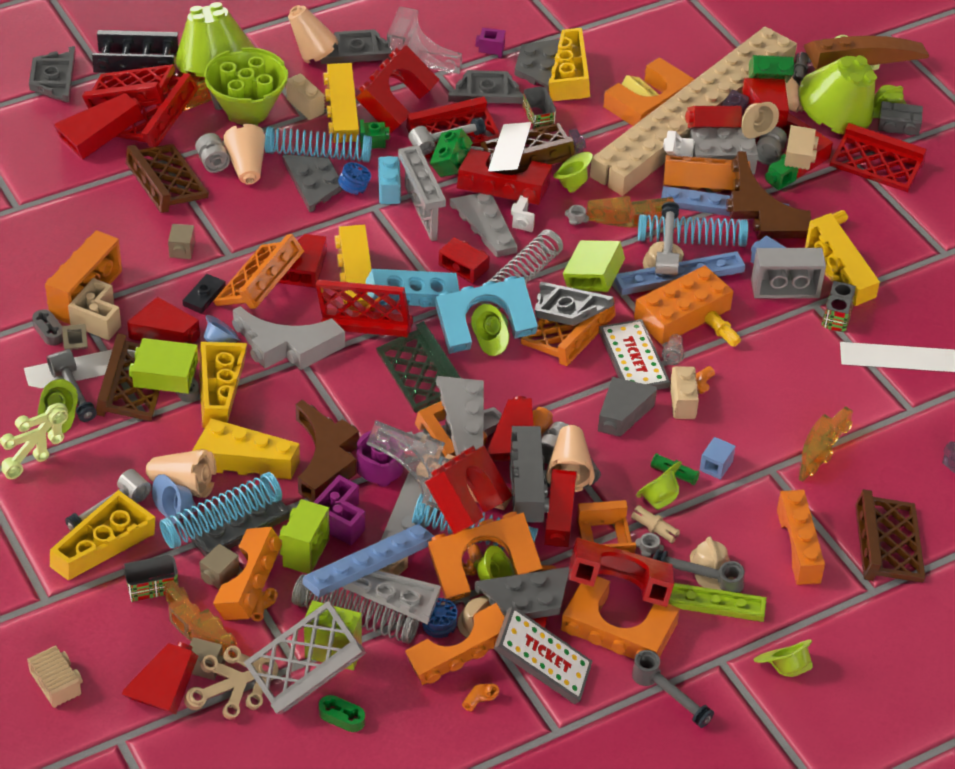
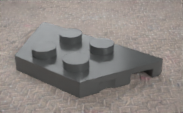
M375 29L335 32L334 35L338 39V45L336 43L333 45L334 50L321 59V64L370 62L387 58L390 60L388 55L393 50L388 47V42L381 38Z
M560 39L522 44L514 75L521 79H526L533 85L539 83L545 86L549 92V79L552 75L551 71L555 64V56L558 52Z
M75 46L68 47L69 52L59 55L55 51L47 55L34 57L29 79L30 90L69 102L76 55Z
M467 70L463 78L457 82L456 89L453 92L450 91L448 95V102H461L484 96L487 103L523 104V94L519 91V85L516 81L512 80V76L508 71Z
M282 155L283 163L309 212L314 211L315 205L321 201L325 203L333 195H337L343 190L338 183L339 176L329 158Z
M541 281L535 313L537 318L575 326L614 306L615 303L612 296Z
M569 567L475 581V591L477 593L483 592L489 598L491 605L497 603L504 617L507 609L512 606L531 619L560 615L562 600L569 577Z

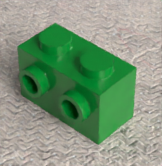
M462 128L442 132L430 161V165L440 177L458 174L461 164L470 151L473 142Z

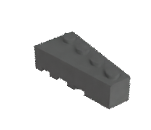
M512 426L510 478L513 512L516 511L517 514L524 512L527 522H544V512H549V498H547L548 486L546 484V470H544L545 457L542 456L541 426Z

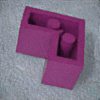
M338 475L313 503L329 507V534L352 545L365 531V511L357 507L359 505V485Z

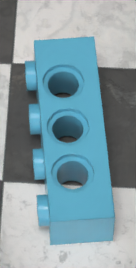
M372 269L366 279V284L405 287L407 304L424 308L436 307V296L443 292L451 291L454 293L460 291L456 273ZM367 292V294L374 300L378 298L376 294L372 292ZM388 295L396 302L400 299L399 295ZM384 300L379 302L382 306L388 304Z

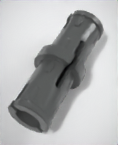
M801 52V55L798 53L794 63V75L792 78L799 86L801 84L800 81L808 73L807 63L809 57L805 52Z

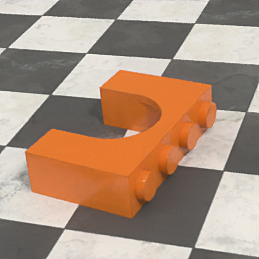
M659 57L646 65L644 81L662 94L642 96L617 83L605 91L603 107L634 126L695 79Z
M516 511L503 515V519L497 521L487 519L480 522L478 527L471 529L468 527L448 536L445 533L432 537V541L428 542V549L444 598L450 601L470 596L471 590L462 566V557L471 545L480 541H492L502 546L510 557L515 575L542 571V565L524 512L517 514Z
M597 576L594 587L580 584L563 613L562 631L632 659H635L636 654L643 650L653 651L660 658L677 626L680 608L670 604L667 607L654 604L647 618L641 624L631 628H619L607 623L599 613L608 598L610 581Z

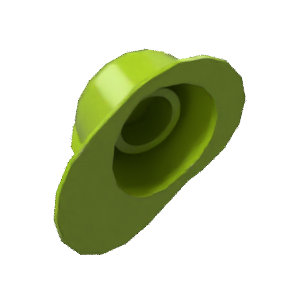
M883 85L880 87L874 97L873 118H879L882 101L907 104L904 100V89L902 86Z
M581 152L573 155L563 163L553 177L559 179L562 186L567 188L570 193H574L588 180L587 167L593 159L592 153Z
M491 304L478 306L471 317V325L483 352L489 356L500 355L509 343L507 318L497 307Z
M55 379L44 387L40 397L38 415L45 413L52 404L62 403L67 407L68 419L62 424V433H66L74 421L78 402V393L75 386L65 379Z
M678 461L660 477L644 486L637 492L636 497H644L657 510L672 503L679 494V485L674 473L681 466L682 462Z
M496 545L489 546L485 555L474 562V567L477 570L480 581L515 575L511 560Z
M805 640L790 647L760 654L753 660L757 663L770 662L777 672L783 676H798L813 668L808 650L812 640Z

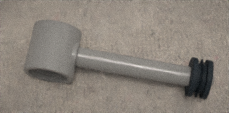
M481 117L472 119L469 125L449 129L456 130L462 128L466 134L474 132L475 135L486 132L485 122ZM418 126L410 131L408 138L413 146L419 145L423 155H427L434 150L435 142L439 140L441 133L449 130L432 134L425 126Z
M666 202L662 205V216L666 218L664 251L657 252L655 274L677 276L679 254L673 253L672 248L674 219L679 216V205L675 202Z
M134 469L125 471L117 481L119 491L136 503L143 501L151 491V484ZM112 495L79 516L73 513L65 518L69 530L72 531Z

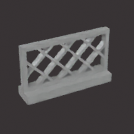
M419 145L398 149V156L405 168V188L430 240L435 241L438 237V208L446 207V199Z
M327 601L244 661V664L271 702V707L275 713L283 714L365 655L366 651L355 639L331 602ZM327 609L333 616L331 628L318 626L319 615ZM314 620L313 625L308 624L309 622ZM337 623L342 630L336 629ZM302 627L313 628L310 643L297 641L298 630ZM317 629L331 631L328 647L315 644ZM335 632L344 633L350 643L342 649L333 648ZM291 635H293L292 640H286ZM282 642L292 643L289 659L275 657L277 646ZM296 644L309 646L307 662L293 660ZM314 647L327 649L326 660L321 664L311 663ZM272 650L271 656L265 655ZM332 650H333V651H338V652H336L334 655L331 656ZM261 657L269 658L268 674L258 673L253 663ZM275 660L288 662L286 677L272 675ZM292 663L306 665L305 674L299 680L290 678ZM310 666H316V668L310 671ZM261 676L267 677L266 683ZM271 678L285 680L283 692L276 697L270 691ZM289 681L295 682L290 687H288Z

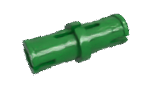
M656 453L650 466L665 472L679 460L673 461ZM681 464L674 475L676 478L695 485L700 472Z

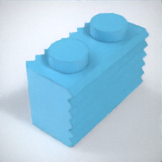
M392 156L379 157V203L399 204L401 202L400 158Z

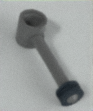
M66 349L46 356L52 376L54 378L63 376L65 380L75 386L78 393L76 413L80 421L88 422L94 419L97 411L93 403L86 402L72 374L73 371L77 370L71 350Z
M657 549L653 556V559L672 564L675 569L717 579L720 583V589L723 591L740 593L744 589V568L738 562H725L718 570L668 557V551L663 552L662 550L661 552L660 549Z
M643 650L637 653L632 671L633 680L641 686H650L656 683L694 715L692 719L694 723L700 728L705 727L713 718L714 711L710 710L707 705L702 707L697 705L660 674V658L655 652Z

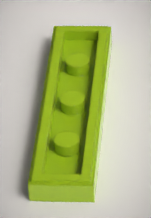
M674 583L668 604L683 610L764 622L767 597Z

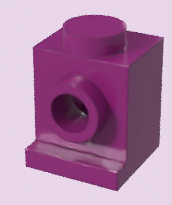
M482 27L481 34L476 37L475 46L479 47V52L497 54L498 58H502L505 48L506 30Z

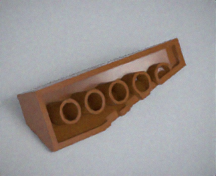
M849 36L816 40L804 44V49L815 70L845 56L857 57L861 55L867 59L869 65L929 58V54L922 43L888 36Z

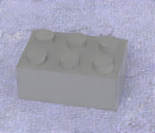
M691 128L689 139L695 141L693 157L732 160L735 159L738 151H746L747 159L750 161V169L755 174L758 158L755 138L748 139L742 133V128Z
M756 248L751 278L754 298H820L826 269L823 249Z

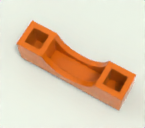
M780 491L777 513L781 528H787L792 549V569L796 584L821 583L825 562L805 491Z
M272 527L246 529L238 548L248 563L236 578L221 585L213 602V605L224 620L250 619L282 546L280 538Z
M497 603L474 614L472 632L463 642L454 646H440L426 639L405 650L407 658L422 685L436 682L440 679L441 675L449 671L459 670L463 667L464 663L483 657L487 651L495 647L505 618Z

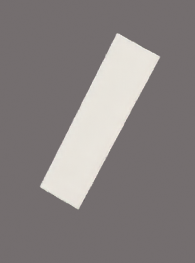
M532 122L503 124L488 171L518 169Z
M840 342L841 364L955 372V350Z
M128 349V353L134 358L135 351ZM112 350L74 357L77 370L73 371L72 374L75 380L105 375ZM48 363L24 368L28 386L44 388L50 381L64 379L63 376L54 378L49 370ZM130 366L123 368L124 371L129 370Z

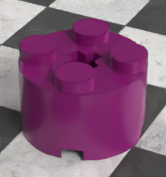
M381 429V432L373 433L372 430L359 438L357 442V473L369 482L385 487L402 475L405 465V447L402 438L397 433L387 429Z

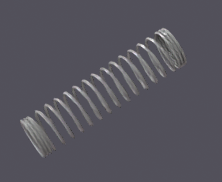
M543 230L488 282H502L500 277L506 279L505 273L512 277L513 275L509 273V269L520 278V274L513 269V266H516L526 277L525 283L527 284L544 266H547L548 262H551L563 250V242L560 236L552 230ZM542 235H547L555 240L559 251H556L554 245L549 240L543 238ZM543 240H546L548 243H550L554 251L549 249L545 245ZM533 247H536V248L538 249V251H539L544 257H546V261H544V260L542 259V257L540 256L539 253H537L536 251H534V248H533ZM529 250L533 251L535 256L542 261V265L530 254ZM525 254L530 256L531 260L538 265V268L534 267L532 262L526 258ZM521 258L526 260L527 264L534 269V272L530 271L528 266L522 262ZM517 262H520L525 270L530 273V276L526 275L524 270L518 266ZM481 302L482 305L490 304L489 302Z
M302 574L294 586L292 603L300 607L306 606L309 609L308 603L314 593L311 592L309 597L310 590L303 585V576L305 574ZM337 589L332 602L333 606L338 597L336 607H342L346 597V589H342L339 597V589ZM335 590L332 591L331 596H330V593L327 594V597H326L325 601H324L325 595L322 596L321 603H323V601H324V603H326L327 600H328V598H329V596H330L329 601L331 602ZM351 591L346 598L344 609H346L350 595L351 599L347 607L348 610L352 604L354 593ZM343 592H344L343 599H342L341 604H340V606H339V602H340L341 596H342V594H343ZM314 594V599H313V601H317V602H318L319 599H320V597L317 598V600H316V597H317V596ZM358 594L351 609L357 612L361 601V596ZM365 597L359 609V613L362 612V617L369 602V599ZM371 601L362 628L366 626L367 630L373 629L375 633L381 631L383 636L388 634L390 638L396 636L398 641L402 640V642L407 644L411 643L416 635L420 621L408 616L402 629L401 638H398V632L406 616L400 613L396 632L391 636L390 630L398 615V612L396 611L395 613V610H393L386 633H383V627L391 611L390 608L386 607L380 629L376 631L375 625L383 610V605L378 604L373 625L368 628V622L376 606V602Z

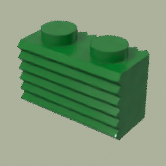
M753 55L749 61V78L785 79V82L788 83L794 75V57Z

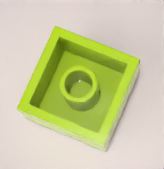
M301 499L297 508L294 507L291 510L287 526L283 525L279 538L282 540L280 555L283 556L284 567L306 574L313 571L329 541V507Z

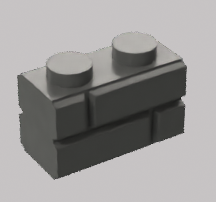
M882 101L878 119V131L919 136L923 106Z

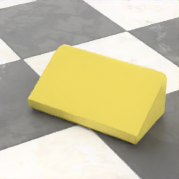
M626 75L622 82L623 86L638 95H659L640 77Z

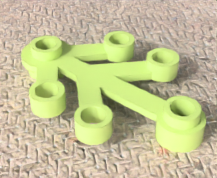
M52 404L45 413L30 419L25 415L18 417L15 421V426L20 432L25 433L17 436L8 433L1 437L0 443L5 450H11L16 445L26 442L14 457L6 458L2 462L1 470L7 479H15L22 474L23 466L21 462L35 445L36 448L33 450V456L38 462H43L49 457L46 432L51 426L52 430L49 431L47 436L52 444H59L63 441L62 424L68 419V410L64 404ZM41 424L38 428L28 431L31 427Z

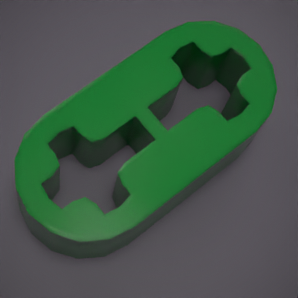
M327 695L319 701V716L324 721L349 732H357L364 727L365 711L360 706L334 695ZM354 716L358 717V719H353V721L349 720V718L352 719Z

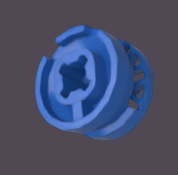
M349 162L344 165L338 183L345 191L358 195V192H365L371 179V173L365 166Z
M438 598L437 601L440 602H436L428 625L422 622V627L429 636L444 638L456 630L458 610L452 601Z

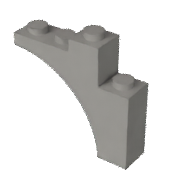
M241 306L233 309L232 324L234 329L246 338L252 348L250 354L253 360L259 362L264 368L287 358L290 363L295 364L302 370L345 347V331L332 318L311 325L288 326L259 319L248 313Z

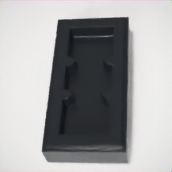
M206 274L182 300L183 306L202 314L225 288L226 281Z

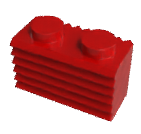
M453 237L450 242L439 250V266L456 273L457 276L463 277L464 280L467 279L471 284L489 269L490 256L485 251L477 250L470 246L466 241Z

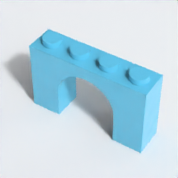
M512 276L502 282L490 281L480 287L468 286L458 292L446 291L436 296L435 306L449 354L471 349L472 340L465 316L472 306L481 302L497 304L506 312L514 339L533 335L537 332L538 325L524 277L517 278V276Z

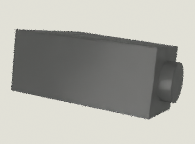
M612 377L599 415L598 432L621 437L655 406L657 387Z

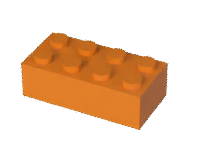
M96 230L59 267V270L47 279L45 283L47 305L49 311L56 319L70 324L68 305L93 278L111 284L122 272L118 238Z
M704 265L636 299L634 319H642L647 331L660 344H664L704 324L705 317L709 312L716 311L718 315H721L731 310L733 290Z

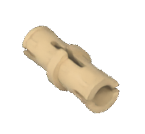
M640 505L635 508L643 516L633 511L631 515L633 520L646 526L649 532L657 533L671 544L675 542L676 538L670 535L669 532L678 537L679 529L663 521L660 515L655 516Z

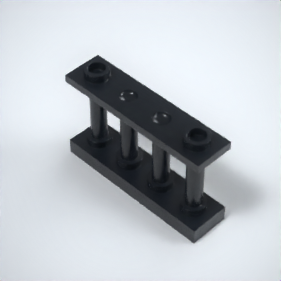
M98 30V52L101 53H92L93 73H112L174 64L175 67L174 55H170V53L177 54L179 48L178 32ZM110 52H122V54H116V53H110ZM130 52L142 53V54H130ZM150 53H162V55H155Z

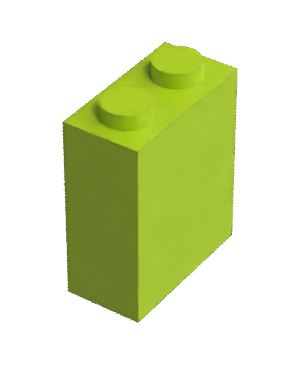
M580 240L563 272L566 286L584 291L608 292L625 260L621 242Z
M143 338L140 347H136L135 362L131 363L129 368V377L133 379V387L188 394L199 361L197 345Z
M312 600L305 617L324 603ZM333 606L355 639L362 645V613ZM328 609L319 615L318 626L332 627L333 616ZM312 620L308 624L313 625L314 620ZM337 623L336 629L342 630ZM304 627V643H310L313 628ZM317 629L315 644L328 647L331 631ZM335 632L333 648L342 649L350 643L344 633ZM304 646V647H305V658H307V657H308V652H309V646ZM314 647L312 660L324 662L327 649ZM332 650L331 656L334 655V654H335L336 652H338V651H333V650ZM356 660L354 663H352L345 669L354 671V668L358 660Z

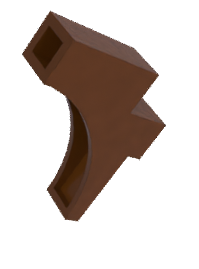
M738 151L731 163L732 172H735L736 179L733 180V191L730 198L726 200V211L730 212V219H753V231H757V239H762L766 235L771 239L807 238L811 211L790 207L769 195L755 179L748 163L746 151Z
M301 400L295 404L296 421L311 436L315 445V452L308 467L298 476V493L308 501L314 502L338 475L348 480L356 475V458L352 452L357 449L359 430L343 419L335 424L331 418L324 416L313 405H309L304 400Z

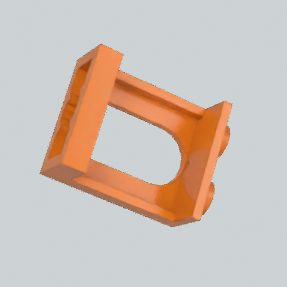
M440 401L418 411L415 425L419 431L426 428L445 457L447 454L456 456L452 440L439 423L445 420L447 416L442 402ZM483 431V445L485 446L488 436Z
M626 500L579 503L577 524L580 538L594 542L591 526L614 524L618 543L604 545L635 554L636 542H632L626 518L628 510Z

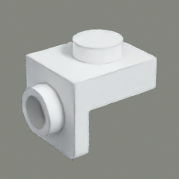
M668 131L663 147L668 155L693 157L695 141L689 138H681L676 131Z
M520 195L518 202L514 203L511 209V215L513 216L512 228L532 232L535 214L528 212V198Z

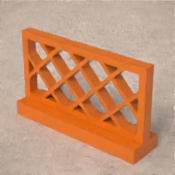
M286 235L278 243L261 245L213 300L215 305L223 306L246 303L250 309L257 308L304 252L294 235Z
M615 304L575 326L559 325L558 322L540 319L537 322L536 334L522 337L521 344L559 357V363L568 366L599 333V326L607 325L615 317ZM555 323L553 327L543 328L546 324ZM573 330L570 334L562 335L561 333L563 331ZM558 333L559 335L555 337L546 338V335ZM543 336V339L532 340L533 337ZM560 343L558 348L549 346V344Z

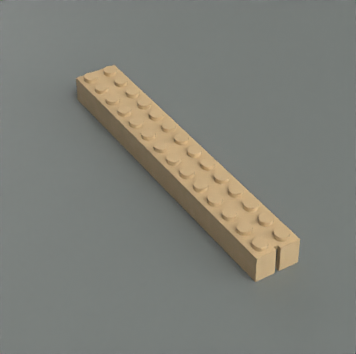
M763 27L593 156L590 177L606 185L608 169L610 168L608 188L623 196L665 163L666 155L668 154L664 150L663 143L664 139L667 138L668 131H676L681 138H690L691 128H688V123L685 121L687 107L740 105L745 101L742 97L744 78H749V61L752 56L763 55L795 58L797 43L770 28Z

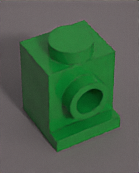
M364 119L360 120L361 149L363 147L364 135L372 137V149L386 148V140L390 139L389 127H385V122L364 123Z
M786 154L781 155V160L773 162L765 174L766 181L777 190L784 188L797 179L798 168L793 166L786 167L784 165Z

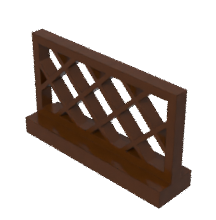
M560 123L529 130L525 144L530 146H524L518 169L494 172L513 175L525 172L531 161L551 165L564 162L575 155L574 140L566 135ZM499 138L481 142V148H484L486 152H491L490 164L495 149L490 148L496 147Z
M173 144L141 150L136 145L127 146L126 164L160 213L169 212L170 205L208 198V191ZM171 152L172 157L162 153ZM145 156L153 157V160H150V159H147V158H144V157H145ZM159 159V160H162V161H166V162H168V163H167V164H163V163L157 162V160ZM175 164L181 166V169L173 167L171 165ZM152 168L161 169L162 172L154 171ZM166 172H170L177 175L176 177H174L171 175H167ZM180 177L190 178V181L180 179ZM161 180L171 182V184L162 183ZM178 184L184 186L185 189L175 187V185ZM191 188L199 192L194 193L189 191V189ZM170 192L179 194L180 196L172 197Z
M117 333L97 399V415L105 417L106 412L152 422L160 390L151 389L154 393L145 396L141 391L145 388L133 387L132 377H129V374L123 368L135 362V357L132 358L128 349L135 351L136 347H140L141 344L126 341V335ZM127 382L131 388L122 391L118 385ZM136 393L140 399L131 402L127 396ZM121 398L126 403L122 407L112 405L114 401ZM145 404L149 408V413L139 411L136 407Z
M863 489L855 504L864 579L873 581L876 576L923 583L926 577L915 503L873 497L871 490ZM875 506H881L887 512L885 514H881L875 508ZM897 510L909 511V517L905 518ZM892 515L900 523L895 526L887 517ZM880 522L889 529L887 533H884L878 527ZM905 526L912 532V535L908 537L900 528ZM894 533L902 542L897 544L889 536ZM882 541L892 548L889 552L880 546ZM908 545L914 551V554L912 556L909 555L902 547ZM897 552L905 561L899 563L891 555ZM887 560L895 568H883L882 562ZM910 564L917 570V573L910 572L905 566Z

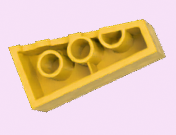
M582 28L565 29L561 32L555 64L552 67V75L549 79V94L552 101L590 97L589 75Z
M352 63L327 64V72L323 73L324 85H327L325 100L329 102L327 118H331V122H328L329 135L332 132L333 142L336 143L337 133H339L338 143H342L344 134H346L345 142H350V135L352 134V142H356L357 135H359Z
M832 213L811 220L805 248L823 249L826 263L825 275L832 283L837 281L856 286L854 306L876 298L880 281Z
M365 225L340 226L339 235L335 236V247L339 253L337 254L338 267H341L342 271L340 273V282L366 284V279L372 270ZM350 290L344 291L352 298L356 296V294ZM362 298L357 300L364 307L369 305ZM352 305L348 308L349 310H357Z
M201 342L199 377L202 428H206L211 418L228 423L245 363L247 343Z
M212 418L192 450L204 449L212 452L216 461V473H223L224 470L238 471V475L259 473L261 476L271 472L276 478L291 479L300 464L299 443Z
M118 490L50 549V567L69 581L154 535L156 517Z

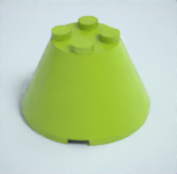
M215 2L205 7L194 6L190 8L175 63L177 69L182 73L188 74L187 71L196 73L198 77H204L207 64L218 54L230 50V53L241 51L243 47H255L229 11L222 7V3Z
M243 47L241 51L230 53V50H227L215 56L207 64L204 77L208 89L228 115L229 121L241 125L252 124L258 126V123L267 118L288 80V69L284 66V61L270 51Z
M861 55L857 57L845 56L807 74L798 88L799 101L812 120L819 125L823 123L832 128V132L844 135L848 123L867 129L874 116L875 80L877 76L867 63L865 57Z

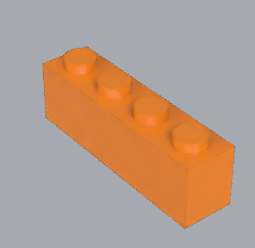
M666 155L663 185L675 188L686 186L691 190L710 188L709 190L714 192H721L722 189L732 192L733 180L736 179L735 172H732V160Z

